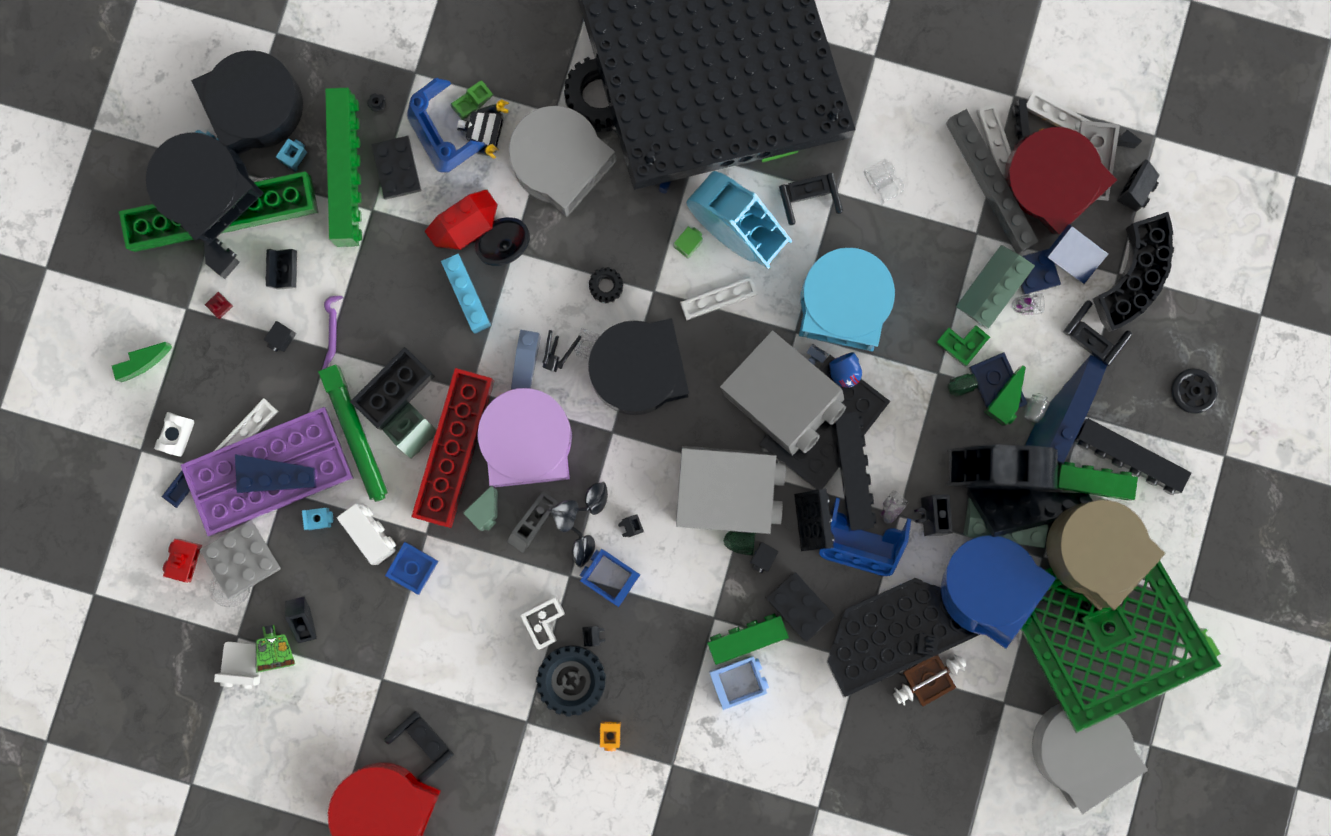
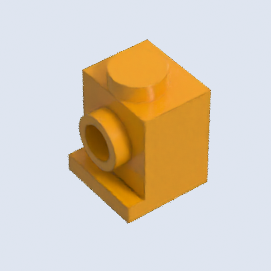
M601 722L600 747H603L604 751H616V748H620L621 722ZM610 732L614 734V738L611 740L607 738V734Z

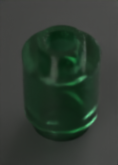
M967 373L951 378L950 383H948L949 392L954 394L955 397L973 392L974 389L978 388V382L974 374Z

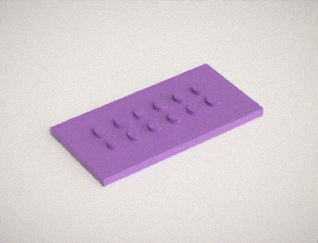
M326 407L180 465L208 537L354 478ZM235 454L315 468L316 487L237 493Z

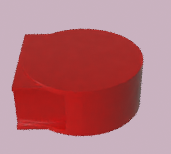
M386 762L366 765L345 778L334 791L328 808V824L331 835L423 836L441 790L419 782L415 775L402 766Z

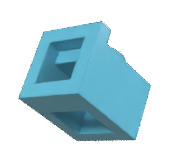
M288 138L276 158L296 172L307 151L304 149L305 145L298 140L293 142Z
M329 508L302 510L304 530L331 527L333 513L329 511ZM316 515L320 516L319 522L315 521Z

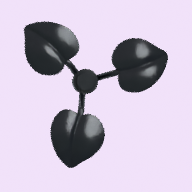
M605 482L595 483L587 490L585 495L586 507H579L576 501L567 500L549 510L559 531L567 532L571 529L579 535L580 539L575 540L573 543L572 555L575 564L580 568L592 557L595 550V540L591 535L584 536L573 526L574 521L577 518L578 511L590 510L592 515H596L604 509L608 498Z

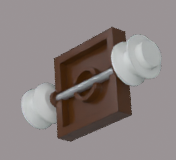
M954 654V660L946 659V666L942 663L939 655L933 656L904 670L903 674L910 686L902 684V689L894 688L895 693L893 695L898 704L902 703L905 706V700L913 701V694H915L923 707L957 688L949 673L951 672V674L958 676L957 671L961 669L965 672L964 667L967 665L964 659Z

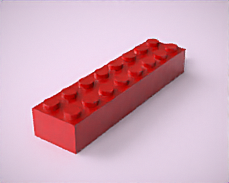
M455 368L412 512V518L452 528L478 440L480 419L487 408L494 385L492 378Z

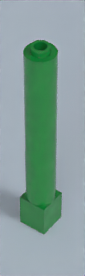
M335 364L318 371L325 391L329 394L369 499L375 502L384 500L388 491L355 407L350 403L351 397L340 366Z

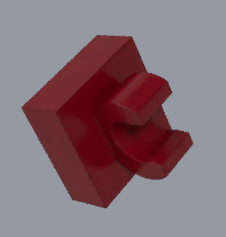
M217 292L205 304L218 319H221L233 307L220 292Z

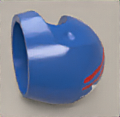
M854 352L844 354L829 363L831 377L841 387H853L862 378L859 359Z

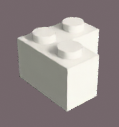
M557 597L520 615L537 650L557 641L548 624L565 615Z

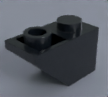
M216 238L208 246L204 243L205 264L222 278L226 279L240 262L235 258L237 254L230 248L225 250L221 247L223 243Z

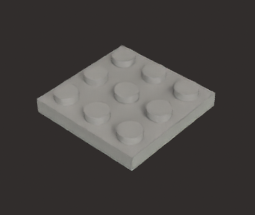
M252 520L200 549L202 556L229 600L281 569Z

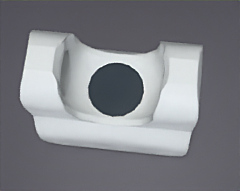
M167 412L163 429L154 449L181 457L193 429L194 420Z

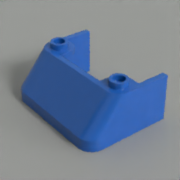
M435 78L411 96L407 118L435 169L438 172L448 173L484 148L486 144L484 142L469 141L457 150L454 144L442 140L426 109L429 101L449 87L451 82Z
M836 498L830 512L834 548L820 549V556L826 560L877 575L891 576L908 544L911 519H907L902 531L895 528L887 529L883 536L864 530L849 531L848 526H846L847 517L843 513L838 512L840 498Z

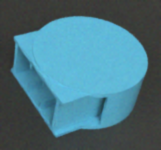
M711 172L686 201L689 210L695 218L722 244L742 258L751 262H757L768 269L770 268L769 263L787 242H792L757 195L723 173Z
M857 248L836 249L819 258L811 267L802 285L800 302L803 317L799 336L873 352L874 346L878 347L882 324L888 318L895 298L894 282L884 263L875 255Z

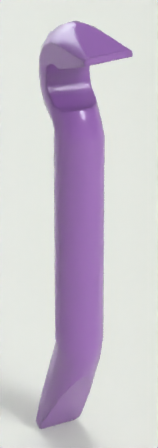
M330 296L324 302V308L329 313V348L323 369L329 366L336 353L337 313L335 309L330 308V304L343 299V296Z

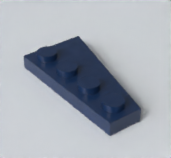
M235 454L237 493L316 487L315 468Z

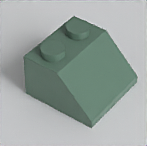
M410 403L382 429L392 442L410 459L418 454L428 441L433 439L437 431Z
M493 486L487 489L463 513L479 530L489 531L496 524L494 520L498 518V490Z

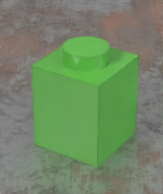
M688 226L674 242V248L689 259L703 242L702 233L693 227L691 229Z

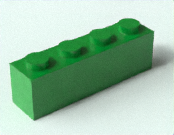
M1071 462L1057 465V489L1127 501L1135 500L1138 477L1132 476L1130 472L1120 471V474L1113 473L1112 469L1101 468V471L1094 470V466L1082 465V468L1075 467V463Z
M774 613L765 616V621L758 623L757 620L747 623L746 628H732L728 630L729 634L721 636V633L711 636V641H708L707 644L715 665L788 639L789 637L781 616H776Z

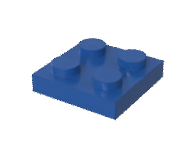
M404 542L385 576L420 595L439 561Z

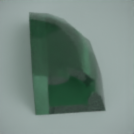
M729 531L725 535L723 542L729 550L735 553L753 556L756 533Z

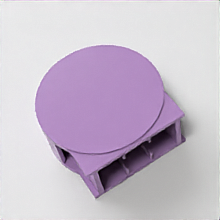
M519 388L499 395L487 406L480 419L478 441L481 452L488 463L490 486L504 487L570 479L567 456L571 448L572 431L570 422L557 401L539 390Z

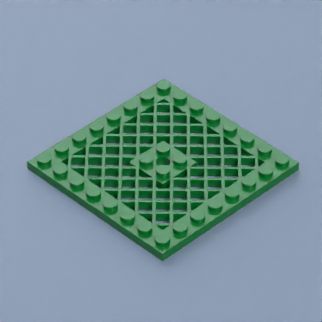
M1160 560L1142 579L1145 580L1143 587L1136 586L1133 589L1141 593L1139 600L1127 596L1123 600L1122 607L1118 606L1115 610L1103 608L1094 613L1095 606L1083 594L1080 593L1079 595L1070 592L1068 587L1067 590L1059 588L1064 584L1056 577L1052 569L1049 568L1045 571L1056 579L1047 590V592L1051 591L1050 597L1043 596L1041 601L1047 602L1046 609L1044 611L1035 608L1021 628L1027 643L1075 733L1221 667L1220 662ZM1147 583H1149L1153 592L1146 589ZM1054 591L1065 595L1063 603L1052 599ZM1144 594L1155 597L1152 605L1142 602ZM1068 596L1079 599L1076 607L1066 604ZM1157 600L1160 602L1163 609L1156 607ZM1081 601L1092 604L1090 612L1079 609ZM1126 602L1137 605L1135 613L1124 610ZM1050 604L1061 607L1059 615L1048 612ZM1140 607L1151 610L1148 618L1138 615ZM1064 609L1074 612L1072 620L1062 617ZM1154 611L1164 614L1162 623L1152 620ZM1036 613L1043 615L1041 623ZM1077 613L1085 615L1081 619L1083 624L1075 621ZM1046 616L1057 620L1054 628L1044 625ZM1126 616L1133 618L1131 625ZM1167 618H1169L1173 626L1166 624ZM1136 619L1147 623L1145 631L1134 627ZM1060 621L1070 624L1068 633L1057 629ZM1105 624L1113 625L1114 632L1107 633L1103 626ZM1150 624L1161 627L1159 635L1148 632ZM1073 626L1084 629L1082 637L1071 634ZM1164 629L1175 632L1172 640L1162 637ZM1045 630L1053 632L1051 640ZM1087 632L1089 633L1092 641L1085 639ZM1135 633L1143 635L1141 644L1132 641L1137 638ZM1056 634L1066 637L1064 645L1053 642ZM1178 635L1182 640L1183 644L1176 642ZM1146 637L1157 640L1155 648L1144 645ZM1069 638L1080 642L1078 650L1067 647ZM1160 642L1171 645L1169 653L1158 650ZM1083 643L1094 647L1091 655L1081 652ZM1125 644L1123 652L1114 649ZM1128 645L1139 648L1137 657L1126 653ZM1174 646L1185 650L1183 658L1172 655ZM1055 648H1058V649H1061V650H1062V653H1061L1060 658H1059V656H1058V654H1057ZM1096 649L1100 655L1107 652L1105 660L1095 657ZM1142 650L1153 653L1151 661L1140 658ZM1065 651L1076 655L1074 663L1063 660ZM1111 653L1121 656L1119 665L1108 661ZM1156 654L1167 658L1165 666L1154 663ZM1079 656L1089 659L1087 668L1077 665ZM1124 658L1135 661L1133 670L1122 666ZM1170 659L1179 662L1171 667H1168ZM1093 661L1103 664L1101 673L1091 670ZM1138 663L1149 666L1147 675L1136 671ZM1064 665L1072 668L1070 675L1067 673ZM1107 666L1117 669L1115 678L1104 674ZM1152 668L1162 670L1150 676ZM1075 669L1085 672L1083 681L1073 678ZM1120 671L1131 674L1129 683L1118 679ZM1089 674L1099 677L1097 686L1086 682ZM1134 676L1143 678L1142 680L1133 683ZM1102 679L1113 682L1111 691L1100 687ZM1073 683L1081 685L1079 693ZM1116 684L1125 686L1124 688L1114 692ZM1085 687L1095 690L1093 699L1082 696ZM1098 692L1107 694V696L1096 700Z

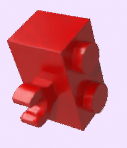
M174 539L168 548L169 558L163 565V577L185 583L191 582L202 545L182 539Z

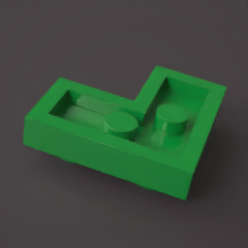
M976 325L964 339L952 329L947 328L936 344L966 367L989 340L990 336Z

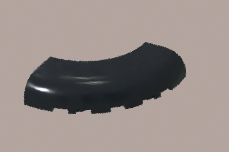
M1169 212L1135 222L1126 228L1129 240V256L1125 270L1111 289L1093 298L1098 316L1107 331L1116 330L1132 322L1144 313L1161 293L1165 281L1170 274L1172 253H1174L1172 236L1174 233Z

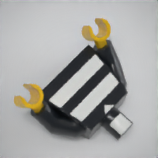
M499 100L497 104L478 109L476 112L471 113L470 121L459 119L457 130L467 132L466 139L468 142L477 141L486 144L477 154L490 156L493 159L496 158L493 153H496L497 150L499 151L497 147L504 122L501 112L506 114L509 112L508 109L504 108L509 102Z

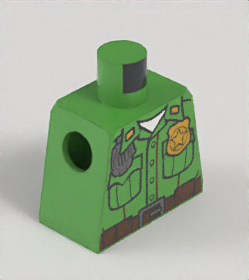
M274 625L262 627L264 638L256 640V673L294 666L295 661L286 636H276Z

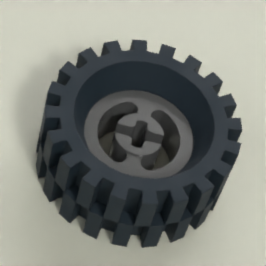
M569 645L551 652L542 661L537 671V692L541 696V701L546 703L549 710L552 709L559 715L565 714L571 717L572 715L578 716L590 711L599 702L605 689L606 674L604 673L602 663L598 660L599 658L591 653L590 650L584 649L581 646ZM574 666L579 669L578 672L569 671L568 674L570 677H576L574 682L577 686L580 684L581 676L585 677L586 683L582 691L576 694L565 693L564 689L573 690L575 686L572 683H567L568 677L566 674L562 678V684L558 683V674L563 668Z

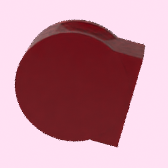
M1064 127L1042 129L1022 139L1011 151L1004 173V178L1021 210L1030 216L1038 218L1052 234L1063 232L1068 224H1071L1117 181L1101 163L1100 156L1091 141L1081 133Z

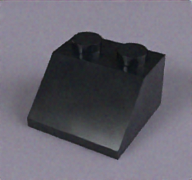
M1145 159L1134 168L1117 199L1119 203L1136 212L1147 206L1150 200L1148 198L1150 192H1154L1159 184L1157 179L1160 175L1150 161Z

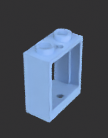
M752 655L709 671L723 710L767 694L766 689L769 686L766 678H761L759 670L762 667L758 658L754 659ZM750 663L760 689L728 701L719 674Z

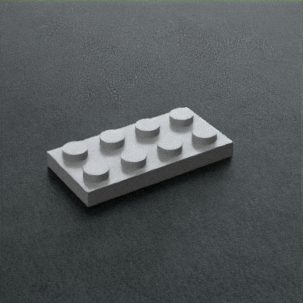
M1081 120L1079 133L1091 141L1100 156L1101 163L1113 175L1120 125ZM1111 187L1097 200L1109 201Z

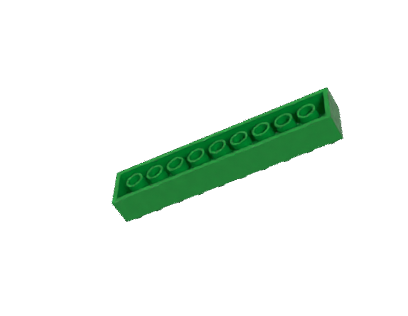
M300 172L254 182L264 194L222 233L319 213L311 175L307 172ZM153 204L119 211L125 247L133 252L194 240L180 223L174 222L162 215Z

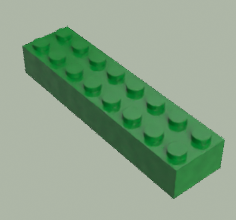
M326 88L329 240L336 247L360 246L359 241H362V230L359 229V222H362V213L359 210L358 204L361 203V193L358 192V185H361V176L358 173V166H360L361 162L360 155H357V148H360L357 129L360 128L359 118H356V111H359V102L355 99V95L352 94L349 88Z

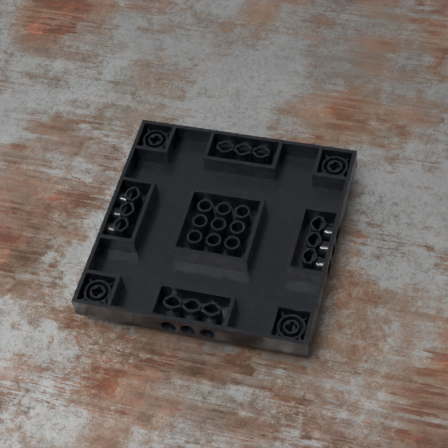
M578 0L634 190L849 139L856 130L815 0Z

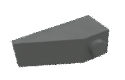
M542 492L512 531L507 543L524 553L550 516L549 510L556 506L558 501Z

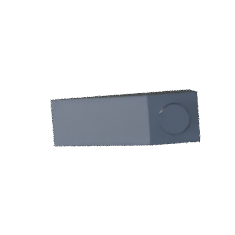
M520 329L511 390L519 388L531 389L541 339L538 332Z

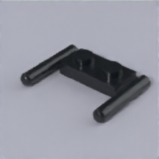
M834 173L779 186L789 225L796 223L791 203L828 195L829 193H831L836 213L841 214L843 212Z
M1087 300L1063 332L1097 359L1103 361L1105 365L1110 366L1132 336V332L1129 330L1125 331L1116 345L1113 346L1106 338L1081 321L1093 305L1090 300Z
M415 711L394 729L384 741L386 744H391L405 730L434 762L418 776V781L423 783L447 762L454 753L420 714Z

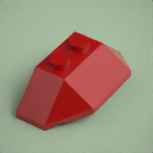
M487 189L469 194L437 215L426 228L425 233L435 247L461 250L492 229L498 204Z

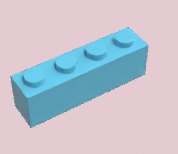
M456 254L441 261L473 333L475 334L491 327L492 325L460 255Z

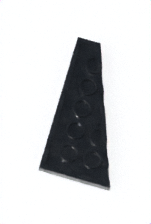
M968 489L967 492L992 537L1053 523L1066 509L1093 501L1088 493Z

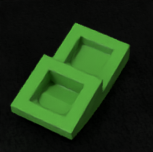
M481 80L467 89L466 94L452 102L451 107L464 120L472 112H475L493 96V93Z

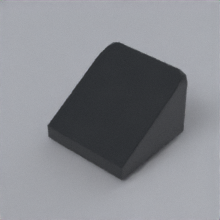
M1126 130L1118 138L1117 146L1136 148L1142 141L1132 132Z

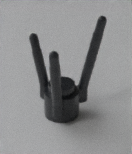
M549 330L542 367L553 372H557L558 368L562 369L565 361L582 337L579 335L564 357L559 361L560 357L554 355L559 336L555 337L550 352L552 330Z

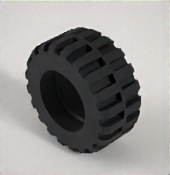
M589 57L584 58V63L578 62L575 64V70L571 69L568 73V79L565 80L564 96L566 106L583 115L595 128L596 132H601V129L605 128L607 132L612 131V127L615 125L609 106L596 108L584 101L583 91L585 87L595 80H601L596 60H590Z

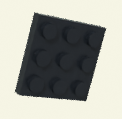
M817 489L794 494L801 551L834 548V535L831 531L832 517L829 513V495L827 490Z

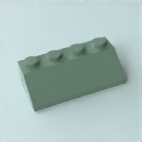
M1000 245L956 305V308L984 328L989 329L1035 265L1016 252Z
M969 498L963 534L973 538L992 536ZM1046 524L999 537L1007 538L1021 545L1045 548L1048 528Z

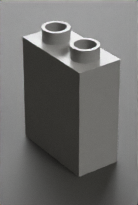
M773 330L720 386L724 396L792 456L798 449L804 453L808 452L820 437L815 432L825 420L829 424L835 423L846 409V406L842 404L844 401L842 389Z
M682 446L676 527L770 534L771 524H781L783 504L782 501H773L774 485L784 486L786 464L784 462H776V454L773 452Z

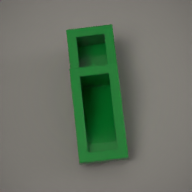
M162 342L129 352L130 360L112 365L115 380L125 382L145 373L167 355L172 349L171 344Z

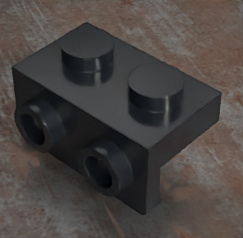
M266 250V287L278 290L296 288L297 250Z

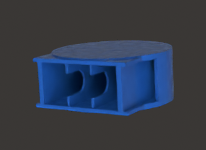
M981 536L967 541L955 551L942 577L941 595L949 615L961 627L976 634L986 635L1007 649L1056 578L1036 565L1030 554L1014 541L999 536Z

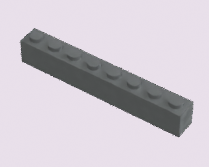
M966 109L950 117L946 125L1014 251L1020 254L1035 246L1039 241L968 110Z

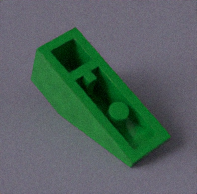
M1024 365L1018 367L985 410V413L1001 426L1007 425V423L1010 425L1017 417L1015 413L1019 408L1026 370Z

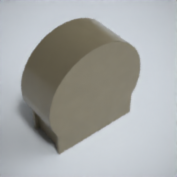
M1097 500L1066 509L1053 522L1046 542L1048 561L1056 577L1069 589L1083 594L1099 611L1102 608L1115 610L1166 554L1149 537L1144 523L1133 510L1111 500Z

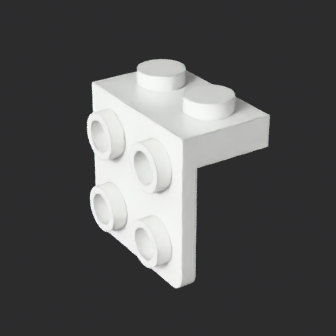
M226 642L223 649L221 673L215 674L214 682H219L220 686L224 687L240 684V688L252 689V686L258 685L261 672L256 673L255 671L256 644Z

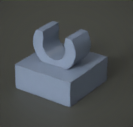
M814 344L807 351L811 355L808 361L815 365L817 360L823 363L828 356L826 352Z

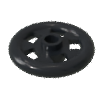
M1197 368L1184 370L1178 374L1172 384V397L1177 406L1185 412L1193 414L1203 413L1210 409L1217 399V384L1214 378L1204 370ZM1194 377H1201V383L1194 381ZM1184 379L1189 382L1185 388L1180 386ZM1194 387L1198 389L1197 394L1193 392ZM1204 387H1209V395H1205ZM1183 394H1186L1190 399L1187 403L1181 398ZM1202 398L1204 404L1196 406L1195 400Z

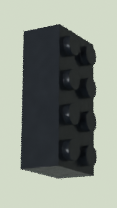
M404 347L350 403L377 429L382 430L435 375Z

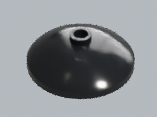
M505 217L494 221L490 231L476 239V254L487 265L502 266L509 264L519 258L526 250L530 241L529 230L525 223L517 218Z

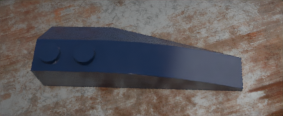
M1092 355L1085 360L1071 379L1067 381L1059 393L1039 414L1024 446L1058 449L1057 465L1064 463L1105 373L1107 365L1103 361Z

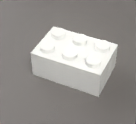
M355 503L339 515L337 519L370 564L379 565L397 551L394 548L396 543L390 536L387 537L383 533L384 527L379 521L376 522L372 518L374 514L367 505Z

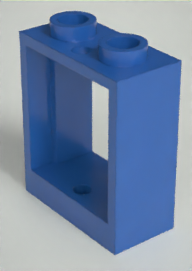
M601 549L600 552L596 550L591 557L593 562L590 567L585 566L579 576L582 577L580 581L619 607L641 574L604 549ZM603 556L631 574L616 598L588 580Z

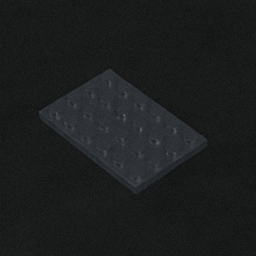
M829 355L819 370L833 381L829 363L835 358ZM861 379L853 387H839L844 395L842 404L846 406L843 414L858 412V416L862 417L863 428H860L862 436L870 429L890 403V400ZM825 420L815 431L820 435L815 445L806 453L798 449L793 456L767 434L759 445L768 452L775 453L779 461L784 462L788 468L816 490L823 489L840 467L834 423L829 424Z

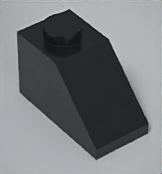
M305 596L285 601V618L297 643L317 639L311 609Z

